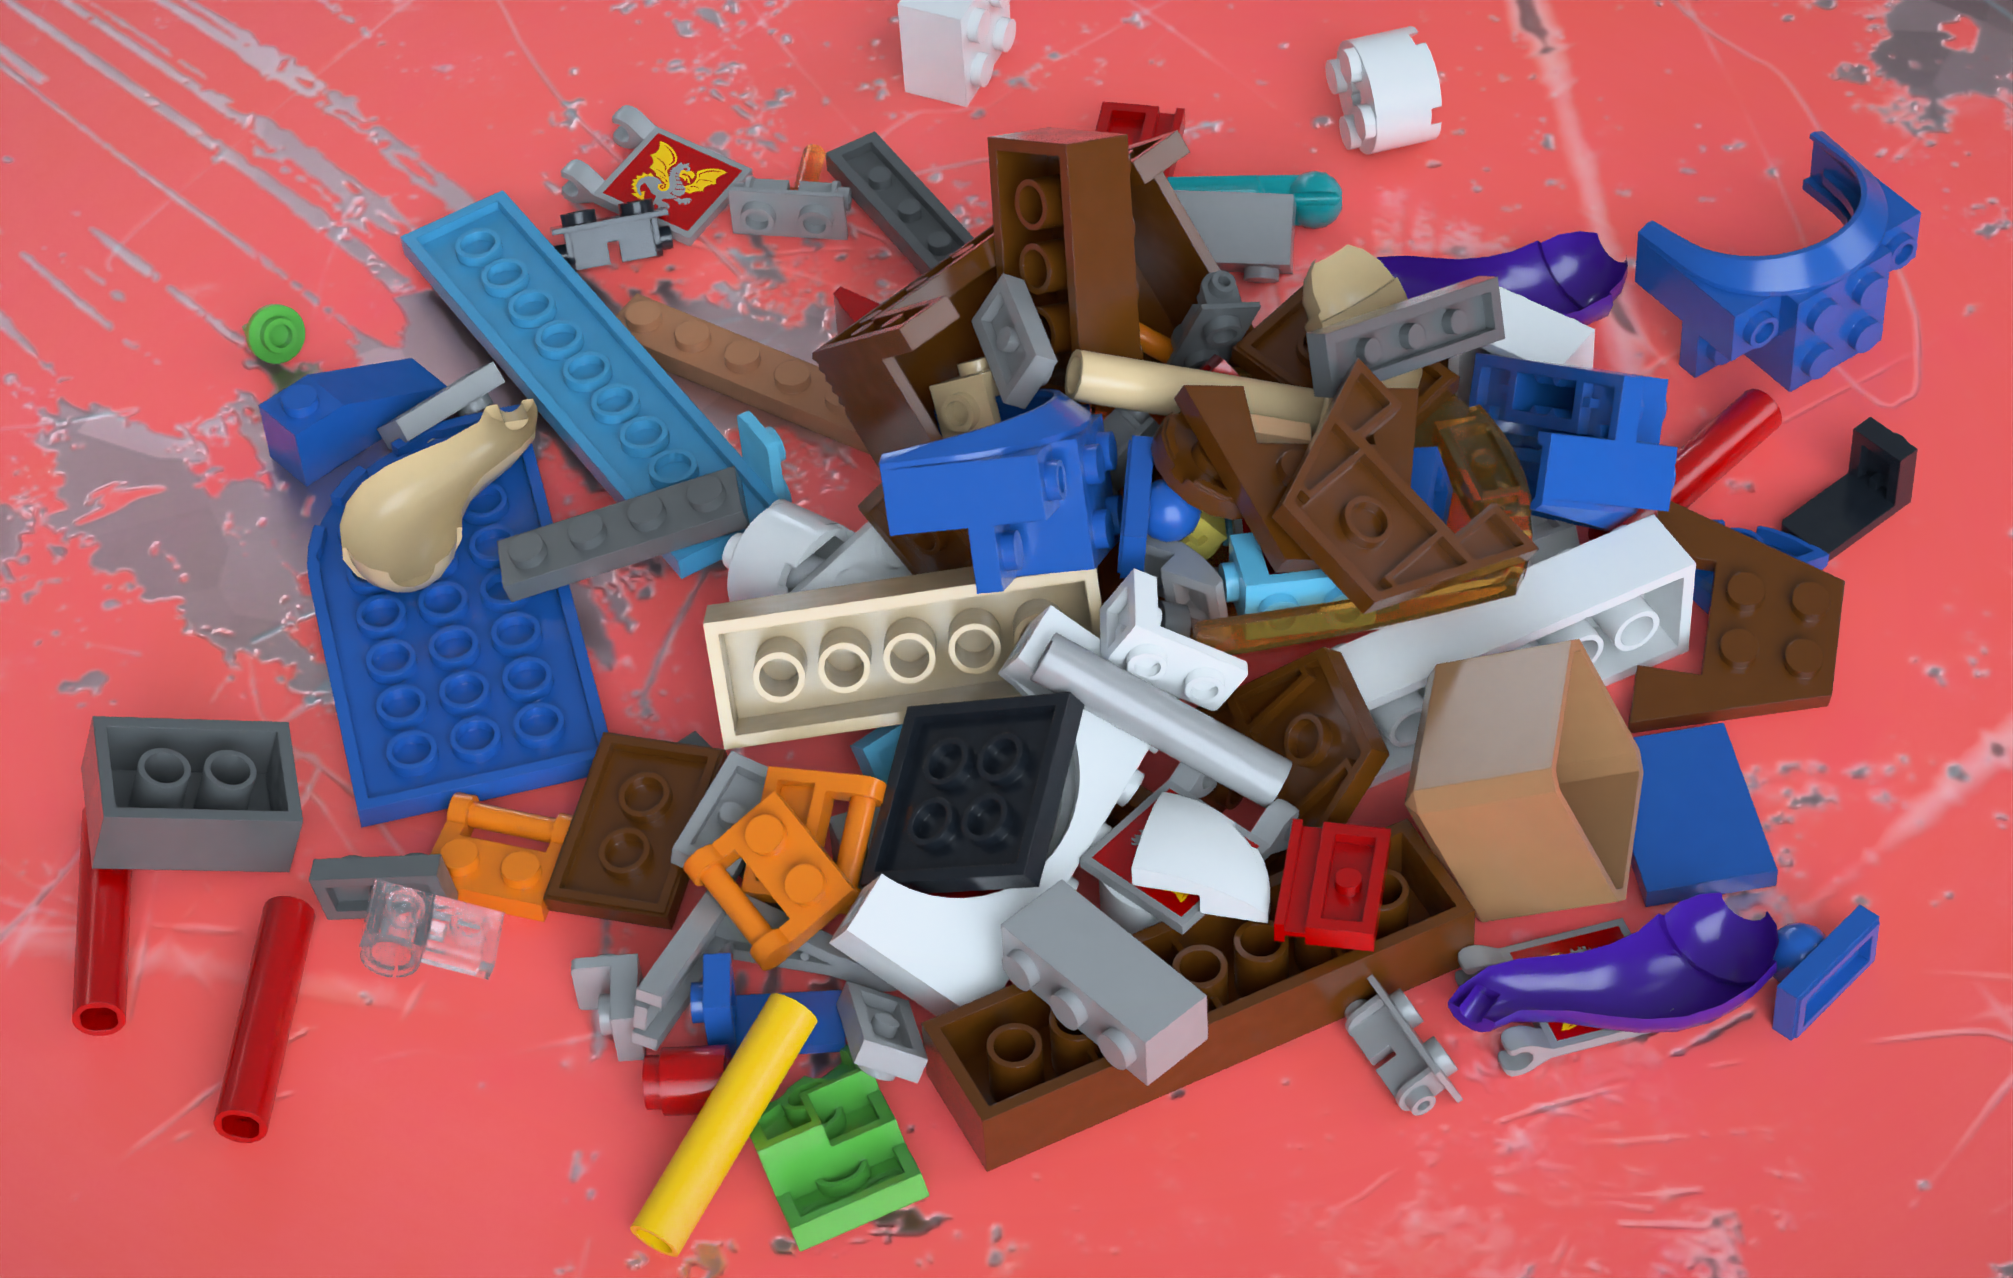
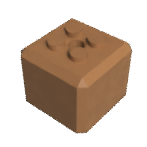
M1580 639L1436 664L1427 678L1404 805L1434 855L1473 906L1475 917L1481 922L1626 900L1643 781L1644 771L1640 749Z

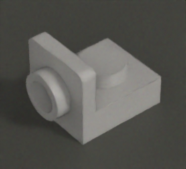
M638 953L623 955L602 954L596 957L573 959L571 961V976L579 1009H598L601 1034L613 1035L619 1062L643 1060L646 1055V1047L631 1043L632 1031L635 1029L633 1027V1018L637 1001L635 1000L636 989L643 980Z

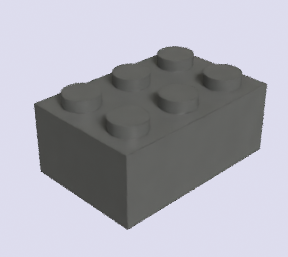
M92 716L81 765L92 869L290 872L303 824L289 722Z

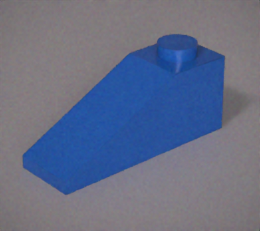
M413 358L308 374L258 405L270 457L303 485L308 487L380 441L382 437L377 428L447 386Z

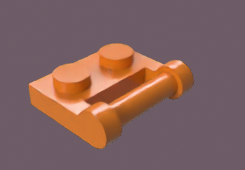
M768 766L761 801L773 791L781 795L823 848L825 846L834 800L849 801L836 864L859 893L862 891L858 887L875 808L881 807L887 784L880 779L866 775ZM746 864L741 885L742 891L762 902L777 903ZM853 901L848 907H846L840 914L847 915L855 901Z
M775 791L771 792L716 841L695 851L683 866L684 872L696 886L704 885L751 944L752 947L749 953L763 971L771 970L785 961L855 901L860 894L788 803ZM740 857L790 918L779 928L772 929L726 869Z
M456 792L449 803L447 821L430 854L442 855L459 894L457 904L545 922L549 910L543 897L573 815L560 813L556 818L483 804L479 802V798L476 795ZM474 828L550 844L546 852L470 836Z

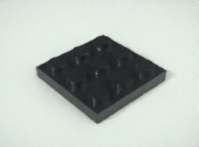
M1071 692L908 706L860 885L864 888L883 874L900 885L925 894L1039 887L1084 704Z

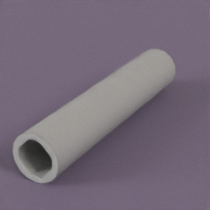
M1055 633L1049 641L1031 675V681L1053 693L1071 692L1084 704V710L1264 808H1267L1275 800L1291 770V760L1058 633Z

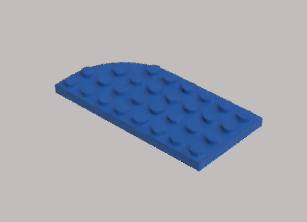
M521 404L502 407L500 409L504 412H512L516 410ZM483 412L441 421L406 443L400 438L391 442V453L377 460L367 469L358 465L341 481L330 495L332 505L322 519L320 526L314 525L312 529L307 556L308 578L361 828L448 809L451 798L456 792L476 795L479 801L587 778L603 732H608L570 585L568 584L515 602L510 601L503 588L497 541L553 523L532 443L507 471L472 499L462 518V540L455 551L454 559L442 576L428 587L414 592L397 593L373 586L367 580L357 577L343 560L340 522L347 501L362 482L387 465L443 442L478 423Z

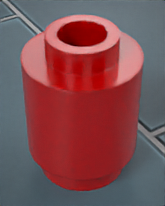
M728 1044L662 1047L660 1054L645 1055L642 1068V1084L646 1109L662 1110L664 1116L698 1115L732 1059Z

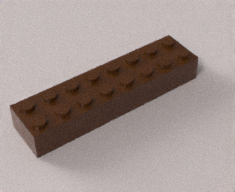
M1407 818L1385 827L1391 828V850L1374 952L1305 944V938L1285 936L1284 942L1274 941V920L1283 871L1269 876L1270 914L1268 923L1205 914L1183 935L1164 922L1131 934L1207 995L1208 1039L1150 1085L1146 1086L1127 1069L1119 1070L1112 1066L1103 1056L1096 1043L1079 1029L1070 1030L1056 1018L1051 1007L1031 990L1023 991L1014 984L921 1023L923 1045L928 1057L926 1074L988 1172L1345 1018L1344 1012L1352 1002L1359 999H1366L1368 1001L1377 995V992L1367 979L1370 975H1373L1390 995L1398 988L1405 992L1460 968L1458 953L1462 948L1474 945L1475 909Z

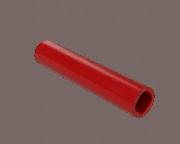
M1754 388L1746 390L1677 450L1675 464L1676 481L1671 492L1670 501L1688 508L1776 431L1782 424V414L1775 400L1762 390ZM1638 508L1636 514L1617 527L1629 525L1653 514L1656 516L1657 510ZM1589 528V541L1611 531Z
M84 807L81 820L72 1023L82 1033L92 1036H105L118 1032L126 1024L132 869H92L86 810Z
M277 896L269 899L264 904L213 1120L214 1128L221 1136L239 1143L260 1141L266 1137L316 918L314 909L307 902L296 897Z

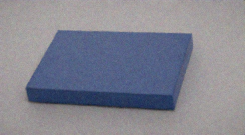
M1724 723L1633 737L1640 749L1644 773L1631 865L1645 907L1680 902L1699 894L1719 892L1721 894L1776 886L1778 869Z

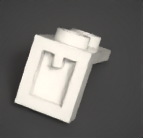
M1134 568L1100 608L1101 657L1168 694L1211 711L1218 710L1248 676V663L1245 660L1161 627L1162 610L1158 608L1157 577Z

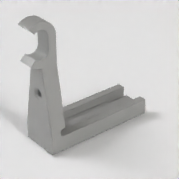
M708 890L637 987L635 998L637 1001L633 1018V1027L635 1029L632 1031L631 1043L657 1051L690 1003L691 982H703V954L732 953L733 960L756 963L749 953L752 947ZM746 894L772 929L779 928L790 919L785 912ZM823 930L818 931L791 956L776 966L828 975L881 992L897 990L829 944L833 935Z

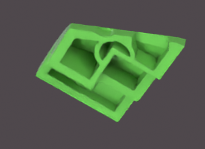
M848 1044L840 1049L842 1063L822 1078L804 1076L787 1088L780 1098L770 1102L749 1136L800 1252L930 1196L923 1176L903 1139L898 1123L878 1086L876 1078L864 1073L857 1064H854Z

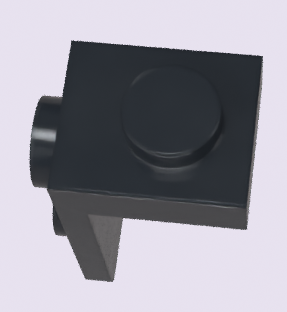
M1869 417L1853 429L1848 473L1783 519L1781 531L1798 537L1808 544L1817 546L1830 554L1829 562L1911 502L1918 449L1911 445L1902 435L1892 432L1872 417Z

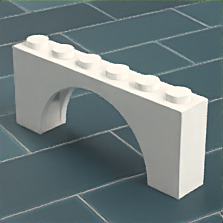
M1050 605L1030 622L998 675L1010 683L1022 696L1053 694L1050 690L1030 680L1041 655L1053 635L1058 633L1101 657L1100 639ZM1083 709L1039 887L1003 889L999 892L978 897L946 898L914 891L881 874L862 889L829 944L935 1016L1005 988L1009 978L1002 966L1001 924L1061 879L1077 890L1079 881L1073 878L1072 875L1080 863L1079 858L1112 830V827L1105 823L1107 817L1116 803L1121 807L1125 806L1141 785L1145 774L1137 768L1148 750L1153 754L1159 750Z

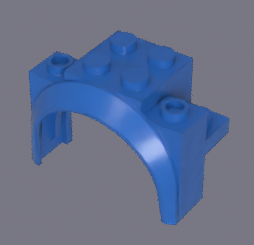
M1816 131L1811 133L1809 137L1813 141L1810 177L1803 180L1802 189L1841 221L1844 225L1841 229L1814 245L1796 251L1767 256H1739L1702 248L1652 220L1638 232L1635 282L1682 320L1679 365L1694 378L1718 365L1727 364L1744 354L1787 391L1792 392L1813 379L1822 378L1835 366L1858 353L1869 351L1877 342L1881 341L1889 272L1903 268L1916 257L1921 212L1872 175L1868 169L1825 132Z
M1476 353L1467 415L1435 411L1415 429L1414 448L1438 446L1453 488L1452 497L1490 505L1493 502L1494 504L1497 503L1500 508L1597 530L1611 531L1636 514L1638 508L1669 511L1671 492L1676 481L1675 464L1678 447L1659 444L1662 422L1667 411L1666 394L1669 379Z
M1039 389L1026 409L1005 404L1001 395L995 396L1001 422L948 438L881 454L879 466L890 536L968 528L977 594L1002 592L1017 576L1095 569L1120 541L1123 498L1121 495L1113 496L1110 474L1111 470H1116L1118 463L1114 433L1104 430L1102 413L1091 414L1089 404L1080 405L1059 390ZM934 410L935 418L938 424V431L942 436L936 410Z

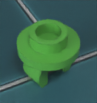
M269 304L259 308L251 316L248 323L242 326L251 352L257 358L272 364L284 363L294 358L301 350L305 341V326L302 318L295 310L282 304Z

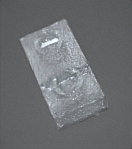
M375 879L369 896L359 947H361L360 959L370 971L391 978L409 976L417 971L420 963L489 980L496 964L505 913Z

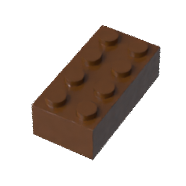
M1046 127L987 137L997 281L1003 273L1025 280L1058 361L1054 366L1049 381L1039 389H1056L1065 394L1066 370L1069 359L1076 349L1143 360L1138 312L1139 286L1136 279L1134 247L1136 230L1132 215L1130 182L1132 164L1128 150V134Z

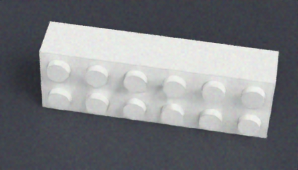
M1653 514L1629 525L1619 526L1610 533L1577 547L1564 549L1553 557L1520 571L1509 572L1498 580L1470 592L1452 596L1441 604L1408 618L1395 620L1386 627L1351 642L1341 643L1332 647V650L1342 653L1390 754L1369 788L1411 770L1427 678L1436 664L1580 639L1606 687L1634 675L1637 665L1653 667L1689 651L1696 569L1695 561Z

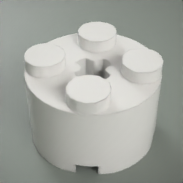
M1408 26L1344 40L1338 47L1337 58L1326 61L1325 72L1329 89L1333 94H1339L1344 114L1339 119V129L1342 142L1347 150L1359 148L1361 152L1369 155L1431 141L1439 136L1442 122L1431 124V109L1442 107L1439 78L1432 54L1426 42L1415 45L1411 38L1419 32L1415 27Z
M785 499L774 501L769 508L760 513L750 523L744 533L734 534L724 548L722 560L724 566L729 568L727 579L729 601L789 593L856 532Z

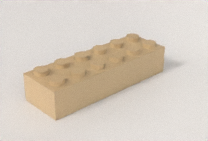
M971 566L707 605L703 627L724 750L900 725L904 722L908 706L1022 696L998 673L1030 622L1050 605L1100 639V608L1102 607L1097 567L1092 570L1017 576L1004 591L977 594L974 569Z

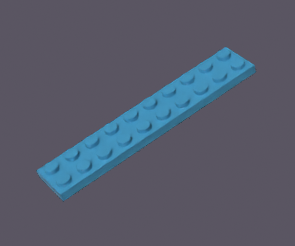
M503 190L400 237L404 255L526 398L534 399L538 412L616 503L735 466L742 481L749 524L760 513L769 508L774 501L779 499ZM746 529L661 556L678 576L683 579L722 560L723 551L728 540L736 533H744Z

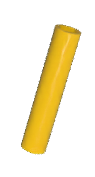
M771 993L630 1227L631 1232L649 1247L671 1257H678L818 1022L816 1016L804 1005L779 993Z

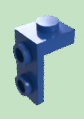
M731 953L703 954V982H691L690 986L693 1024H705L708 1045L728 1044L731 1058H733L771 993L737 995ZM842 990L779 993L804 1005L816 1016L818 1021L799 1054L840 1052V1049L846 1045V1036L836 1005Z

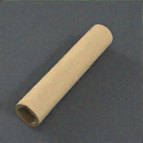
M1079 349L1072 353L1065 376V394L1074 401L1168 416L1171 412H1173L1172 414H1178L1181 411L1174 397L1183 385L1244 386L1250 414L1310 423L1311 438H1313L1318 428L1324 404V397H1314L1313 388Z

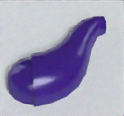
M1583 231L1559 234L1543 242L1537 240L1517 250L1489 257L1468 259L1418 256L1377 257L1394 278L1398 277L1408 299L1477 276L1498 277L1500 287L1522 295L1535 303L1573 318L1585 325H1589L1609 315L1613 301L1622 292L1628 274L1627 255L1624 262L1614 260L1603 248L1597 233Z
M1721 892L1699 894L1679 902L1665 915L1657 914L1639 931L1612 944L1584 952L1522 958L1488 966L1459 986L1447 1002L1448 1008L1461 1024L1471 1030L1482 1033L1493 1031L1508 1023L1558 1022L1633 1033L1678 1032L1711 1023L1741 1007L1777 972V961L1773 960L1779 944L1777 924L1768 911L1761 920L1752 921L1738 916L1727 907Z

